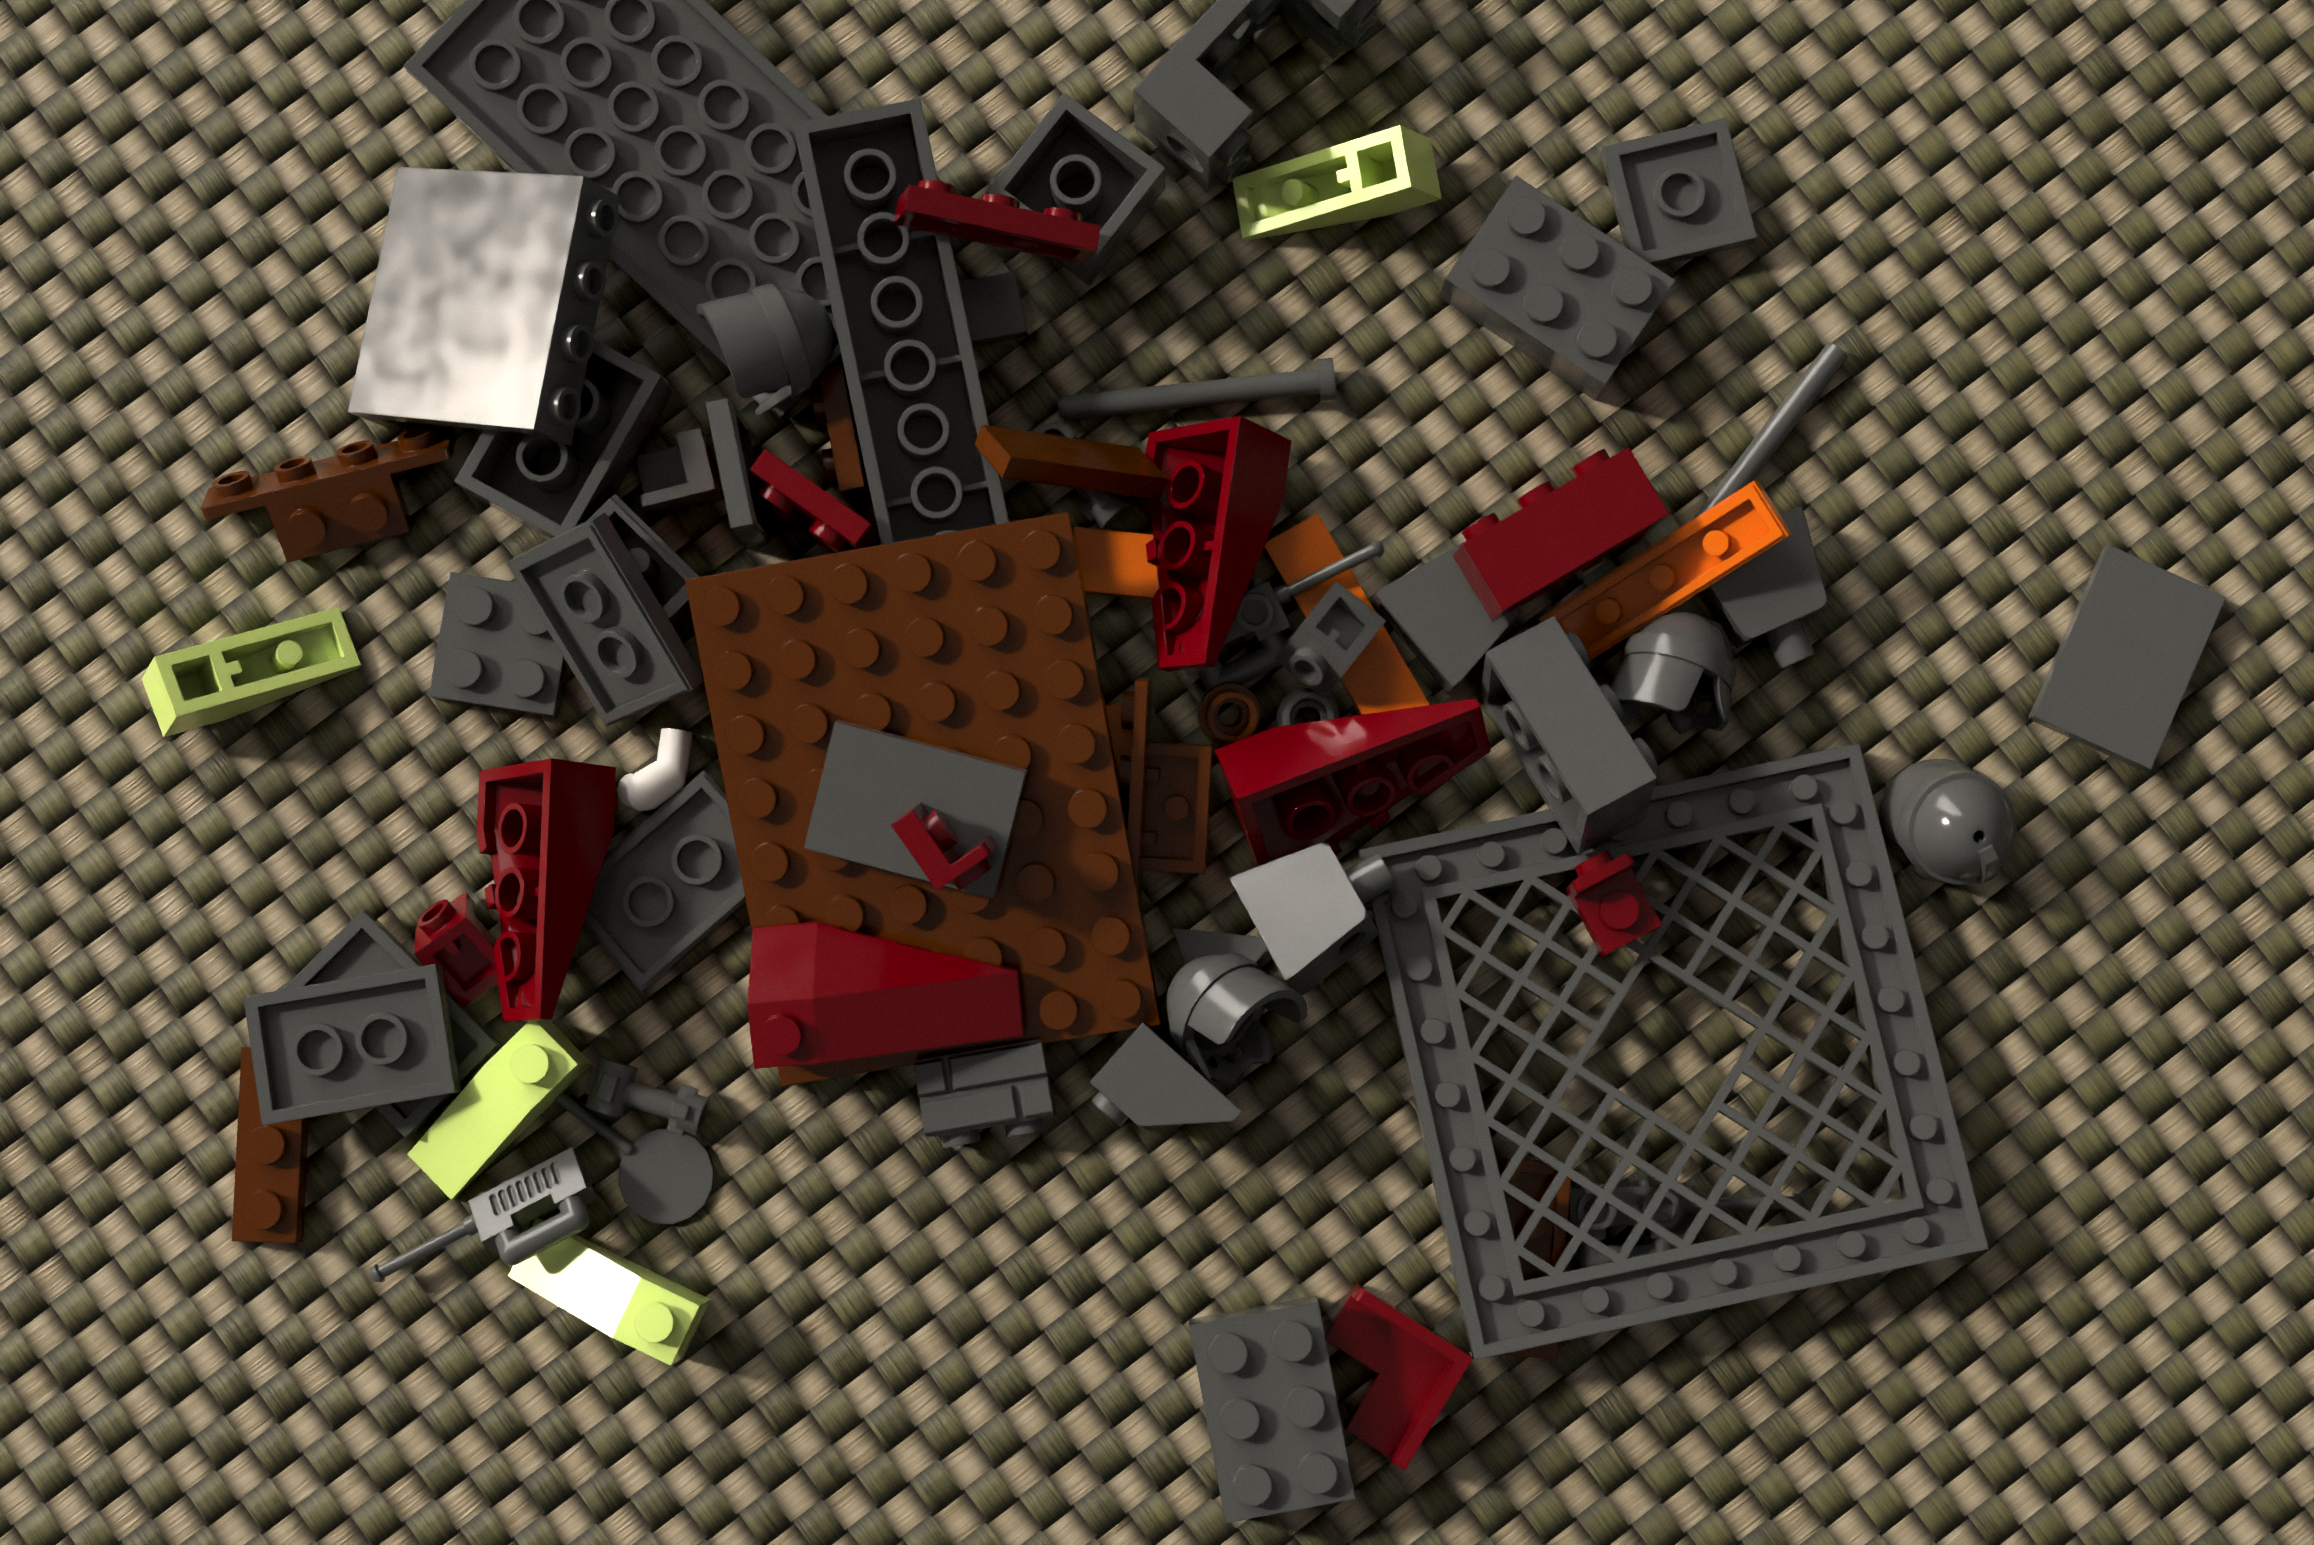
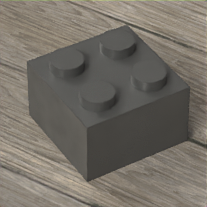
M1063 92L988 188L986 194H1000L1015 198L1020 201L1019 208L1044 213L1046 208L1052 207L1074 210L1083 215L1082 222L1100 225L1097 251L1085 262L1077 264L1054 259L1090 286L1165 190V167Z

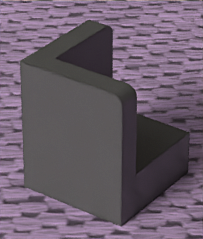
M701 428L677 433V446L641 454L636 458L644 494L639 495L642 509L651 518L724 500L711 443Z

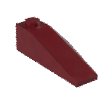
M1242 416L1149 432L1146 456L1169 479L1161 498L1141 497L1142 511L1151 514L1153 540L1146 543L1147 562L1155 565L1157 568L1159 590H1157L1152 598V611L1158 668L1166 672L1215 666L1283 503L1291 440Z
M1475 698L1274 727L1216 749L1215 752L1229 796L1255 864L1258 867L1319 843H1329L1333 852L1337 855L1342 851L1338 842L1365 824H1368L1373 830L1391 819L1387 811L1389 808L1413 792L1420 794L1430 793L1491 752L1481 706Z
M550 758L479 771L477 840L479 854L491 856L494 884H490L485 888L487 909L498 910L502 934L497 939L493 952L503 1022H528L552 1019L614 831V815L618 807V794L615 789L616 767Z
M821 921L764 925L753 928L747 1006L754 1069L829 1063L1020 1037L1025 1034L1018 969L944 951L938 953L901 944L899 940L883 936L873 937Z

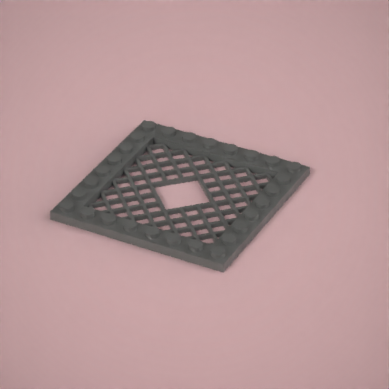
M1859 743L1655 786L1644 820L1579 855L1574 850L1550 809L1359 850L1360 861L1378 852L1397 886L1388 890L1392 896L1389 903H1384L1383 894L1370 900L1374 924L1379 931L1377 935L1473 1360L1989 1249ZM1808 822L1812 838L1791 825ZM1771 830L1756 856L1729 840L1730 838ZM1781 833L1812 852L1795 880L1764 862ZM1709 843L1693 869L1666 853ZM1718 847L1749 865L1732 894L1701 875ZM1605 850H1609L1613 859L1627 852H1630L1633 859L1646 857L1635 874L1640 885L1656 860L1686 878L1685 883L1669 907L1645 893L1655 912L1663 917L1661 919L1662 926L1653 932L1646 945L1637 940L1626 945V947L1639 954L1622 983H1619L1591 965V962L1598 953L1594 942L1583 959L1551 940L1569 911L1578 917L1580 916L1569 896L1564 895L1541 880L1576 872L1575 866ZM1817 862L1827 900L1803 886ZM1757 871L1788 890L1771 918L1741 900L1742 895ZM1522 883L1505 910L1478 893ZM1694 885L1699 886L1726 903L1709 931L1704 930L1677 913ZM1530 887H1533L1561 905V908L1544 934L1513 916ZM1796 896H1799L1827 914L1811 942L1806 941L1780 924ZM1459 897L1442 923L1437 901ZM1468 900L1499 919L1481 948L1450 929ZM1734 909L1764 927L1748 956L1717 938ZM1671 922L1702 941L1684 970L1654 951ZM1506 925H1509L1537 943V946L1520 972L1489 954V951ZM1833 925L1843 963L1819 949ZM1773 933L1804 952L1786 981L1756 962ZM1446 939L1475 957L1457 986ZM1710 947L1741 966L1724 994H1721L1693 976ZM1545 949L1576 968L1559 997L1527 978ZM1812 958L1843 977L1826 1006L1795 987ZM1647 960L1756 1028V1031L1691 1135L1582 1067L1583 1062ZM1482 962L1513 981L1495 1011L1465 992ZM1749 972L1780 990L1763 1019L1732 1001ZM1584 974L1615 992L1597 1022L1566 1003ZM1521 987L1552 1006L1535 1035L1530 1034L1503 1016ZM1849 987L1859 1026L1835 1012ZM1789 996L1819 1015L1802 1044L1772 1026ZM1460 1002L1489 1019L1472 1048L1470 1047ZM1560 1012L1591 1031L1574 1060H1571L1542 1041ZM1828 1021L1859 1040L1842 1069L1811 1050ZM1497 1025L1528 1044L1510 1074L1479 1055ZM1765 1035L1796 1053L1778 1083L1748 1064ZM1536 1050L1567 1069L1549 1099L1518 1080ZM1865 1051L1875 1090L1851 1076ZM1804 1060H1807L1835 1078L1818 1108L1787 1089ZM1475 1065L1504 1083L1486 1113ZM1741 1073L1772 1092L1755 1121H1752L1724 1103ZM1575 1075L1606 1094L1588 1124L1557 1105ZM1844 1085L1875 1103L1857 1133L1827 1114ZM1512 1089L1543 1108L1525 1138L1494 1119ZM1781 1098L1812 1117L1794 1147L1763 1128ZM1615 1100L1645 1119L1628 1149L1596 1130ZM1717 1112L1748 1130L1731 1160H1728L1700 1142ZM1551 1114L1582 1133L1564 1163L1533 1144ZM1881 1115L1891 1154L1867 1140ZM1820 1124L1825 1125L1851 1142L1834 1172L1803 1153ZM1654 1125L1685 1144L1667 1174L1636 1155ZM1489 1128L1518 1146L1501 1176ZM1757 1137L1788 1156L1770 1186L1739 1167ZM1590 1139L1621 1158L1603 1188L1572 1169ZM1860 1149L1891 1167L1874 1197L1843 1179ZM1693 1151H1696L1724 1169L1706 1200L1676 1181ZM1527 1152L1558 1172L1539 1202L1508 1183ZM1797 1162L1827 1181L1810 1211L1779 1192ZM1630 1164L1661 1183L1643 1213H1640L1612 1195V1192ZM1733 1176L1764 1195L1746 1225L1715 1206ZM1566 1178L1597 1197L1579 1227L1548 1208ZM1898 1179L1903 1199L1883 1203ZM1836 1188H1839L1867 1206L1819 1217ZM1669 1190H1672L1700 1208L1682 1239L1651 1220ZM1504 1192L1533 1210L1516 1240L1514 1239ZM1773 1201L1803 1220L1756 1230ZM1606 1203L1637 1222L1618 1253L1588 1234L1589 1229ZM1709 1215L1739 1233L1738 1235L1692 1244ZM1542 1217L1573 1236L1554 1267L1523 1247ZM1645 1228L1675 1247L1628 1258ZM1581 1242L1612 1261L1563 1272ZM1519 1257L1548 1276L1524 1281Z

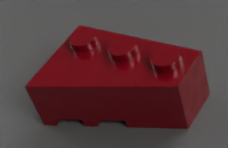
M1629 447L1611 458L1605 449L1594 453L1571 469L1576 478L1555 489L1551 481H1547L1517 500L1521 510L1502 521L1499 520L1495 512L1491 513L1462 532L1466 542L1462 543L1453 555V558L1492 622L1558 586V583L1581 570L1585 572L1602 561L1601 558L1623 545H1626L1628 548L1641 541L1669 515V512Z

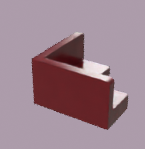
M1356 1282L1325 1332V1339L1377 1373L1346 1422L1344 1429L1389 1457L1392 1464L1405 1471L1473 1357L1466 1350Z

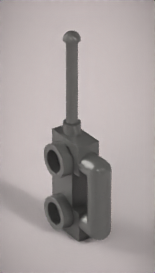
M1372 540L1371 545L1287 586L1284 583L1273 588L1270 580L1262 582L1261 577L1249 582L1251 589L1245 591L1223 645L1252 631L1255 632L1262 647L1222 666L1218 656L1214 667L1185 670L1187 676L1198 672L1208 692L1214 686L1222 683L1243 685L1282 666L1277 662L1276 656L1288 642L1283 630L1291 627V623L1282 605L1292 601L1293 596L1375 556L1380 558L1384 554L1383 544L1380 541Z
M571 1147L511 1179L502 1181L500 1185L479 1193L477 1197L468 1201L472 1214L462 1219L463 1223L380 1266L375 1264L370 1271L371 1278L376 1282H384L385 1277L468 1234L473 1236L479 1233L481 1242L492 1253L498 1250L499 1256L505 1264L517 1265L583 1231L590 1222L586 1204L597 1199L583 1159ZM555 1208L560 1210L559 1214L529 1229L531 1220Z
M1638 1179V1186H1616L1612 1195L1640 1213H1643L1660 1185H1651V1179ZM1597 1183V1185L1600 1186L1601 1188H1603L1604 1185L1606 1184V1183ZM1573 1184V1187L1570 1189L1568 1221L1579 1227L1597 1197L1577 1184ZM1669 1190L1651 1220L1679 1238H1683L1687 1231L1686 1214H1697L1700 1208L1672 1190ZM1792 1193V1196H1786L1800 1206H1803V1200L1800 1195ZM1721 1197L1715 1206L1721 1210H1755L1762 1197ZM1773 1201L1768 1210L1785 1208ZM1606 1203L1589 1229L1588 1234L1605 1244L1606 1228L1609 1226H1635L1637 1222ZM1647 1230L1650 1244L1635 1245L1628 1258L1675 1247ZM1567 1233V1239L1571 1240L1573 1236ZM1581 1242L1579 1246V1261L1583 1268L1612 1262ZM1606 1245L1617 1253L1622 1245Z

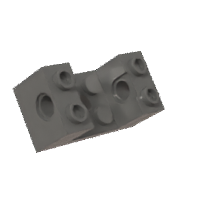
M1216 0L1133 89L1135 128L1207 193L1220 179L1225 184H1229L1242 172L1250 161L1251 155L1247 150L1250 148V143L1253 140V137L1247 132L1248 126L1252 123L1253 110L1223 84L1238 64V60L1234 57L1250 40L1257 45L1271 33L1280 19V15L1277 13L1279 10L1334 59L1347 44L1352 49H1356L1370 35L1377 25L1378 20L1374 15L1382 0Z

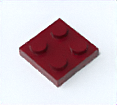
M764 449L750 468L752 475L760 486L756 494L766 502L764 507L793 529H795L800 521L810 527L808 531L817 538L815 543L827 554L880 545L871 523L766 449Z

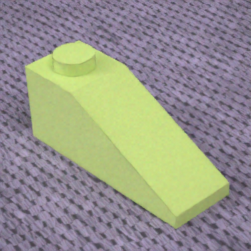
M1401 125L1238 176L1232 181L1242 239L1245 240L1384 217L1442 199L1431 138Z
M336 607L155 656L143 675L142 681L164 738L227 720L356 670L361 666L340 608Z
M550 1020L529 1021L481 1068L407 1155L451 1200H454L592 1063Z
M537 1217V1218L535 1219V1221H534L532 1227H534V1226H536V1225H538V1224H540V1223H542V1222H544V1221H546V1220H544V1219H542V1218H540V1217ZM573 1235L517 1265H513L508 1275L511 1279L608 1336L670 1366L683 1359L711 1299L577 1235Z

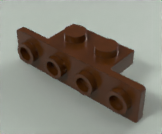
M423 425L404 431L397 437V441L374 446L373 442L369 440L358 441L337 450L336 456L313 462L310 456L294 457L276 465L273 472L253 477L247 471L230 473L216 479L212 483L213 487L208 489L200 508L204 518L208 520L266 505L287 563L408 533L411 531L412 520L395 473L452 458L456 437L453 428L435 431L434 426Z
M1139 677L1135 680V691L1124 690L1121 726L1122 729L1133 730L1131 755L1120 756L1118 772L1121 793L1129 794L1128 819H1126L1127 832L1140 901L1143 871L1206 873L1213 745L1150 741L1153 678Z

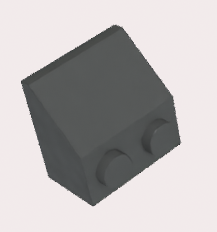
M1144 1023L1134 1031L1090 1081L1099 1090L1091 1101L1120 1127L1128 1118L1139 1127L1231 1122L1242 1112Z

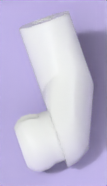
M671 728L661 729L657 761L634 774L629 773L619 781L617 794L624 806L638 811L653 810L671 799L685 786L693 736L692 732Z

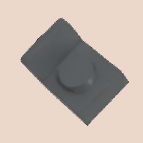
M1336 581L1277 654L1276 660L1291 672L1298 681L1310 687L1318 695L1325 697L1358 658L1386 620Z

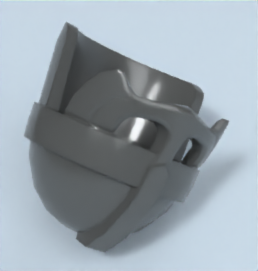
M770 283L749 289L747 293L708 301L696 307L699 317L707 319L719 342L737 393L742 398L751 397L760 404L755 410L756 416L775 408L788 398L790 399L811 389L812 382L820 376L829 364L834 348L838 344L837 333L828 312L818 300L803 291L776 287ZM780 388V390H778L775 393H767L769 391Z
M1672 612L1660 616L1645 626L1639 633L1629 637L1622 652L1620 667L1610 687L1623 709L1624 718L1620 721L1624 726L1631 724L1641 705L1665 709L1671 726L1679 734L1685 733L1694 725L1722 731L1726 727L1730 718L1731 693L1737 670L1733 664L1730 644L1722 625L1697 614ZM1696 701L1712 702L1710 711L1706 714L1699 713Z
M1928 759L1910 765L1891 782L1885 791L1879 808V822L1883 835L1903 848L1907 858L1915 866V875L1927 881L1956 885L1988 882L1997 875L1999 868L2009 857L2016 839V814L2008 795L1990 778L1954 760ZM1978 831L1977 838L1973 839L1974 833Z
M1239 953L1205 955L1184 965L1171 980L1165 1003L1170 1025V1035L1175 1045L1193 1061L1207 1080L1225 1085L1233 1084L1252 1064H1266L1271 1061L1273 1053L1272 1042L1266 1028L1260 1022L1265 1008L1293 1022L1303 1021L1307 1017V1003L1300 993L1267 974L1260 965ZM1238 1046L1242 1051L1241 1056L1234 1062H1229L1223 1058Z

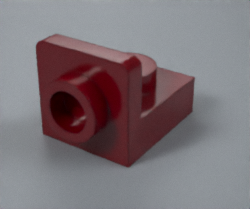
M922 802L891 824L936 891L951 881L961 890L992 868L986 857L993 853L998 845L991 835L958 856L952 847L958 843V838L951 825L937 809L929 814Z
M1605 850L1574 867L1579 878L1573 880L1565 889L1602 958L1662 926L1632 870L1635 861L1630 852L1613 859L1609 850Z
M465 892L451 902L444 899L429 907L419 918L415 929L414 954L424 965L442 964L445 988L463 1008L498 984L493 952L497 940L476 918L475 902Z

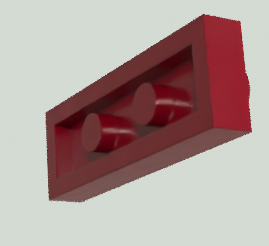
M935 180L919 181L918 186L909 185L897 201L894 225L1082 264L1097 251L1100 225L1082 222L1083 215L1074 210L1052 207L1046 208L1044 213L1019 208V200L1000 194H984L981 200L956 195L957 188L955 186Z

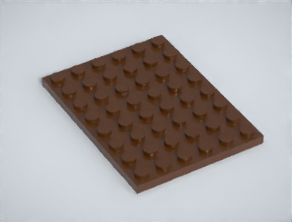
M1071 511L685 580L752 935L755 926L821 921L873 937L883 936L899 940L901 944L938 953L944 951L1019 970L1024 1036L829 1063L778 1067L781 1086L914 1065L913 1061L1037 1039H1042L1043 1044L1135 1029L1142 1023L1146 1026L1159 1025L1161 1023V1012L1140 895L1135 878L1127 822ZM842 720L1028 770L994 899L943 886L936 891L929 881L804 848L835 721Z

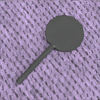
M564 1091L554 1099L563 1108L625 1153L619 1165L618 1184L624 1202L637 1216L654 1224H675L691 1218L706 1204L713 1189L714 1167L709 1152L696 1137L687 1133L681 1136L668 1132L667 1129H657L641 1135L634 1143H631Z

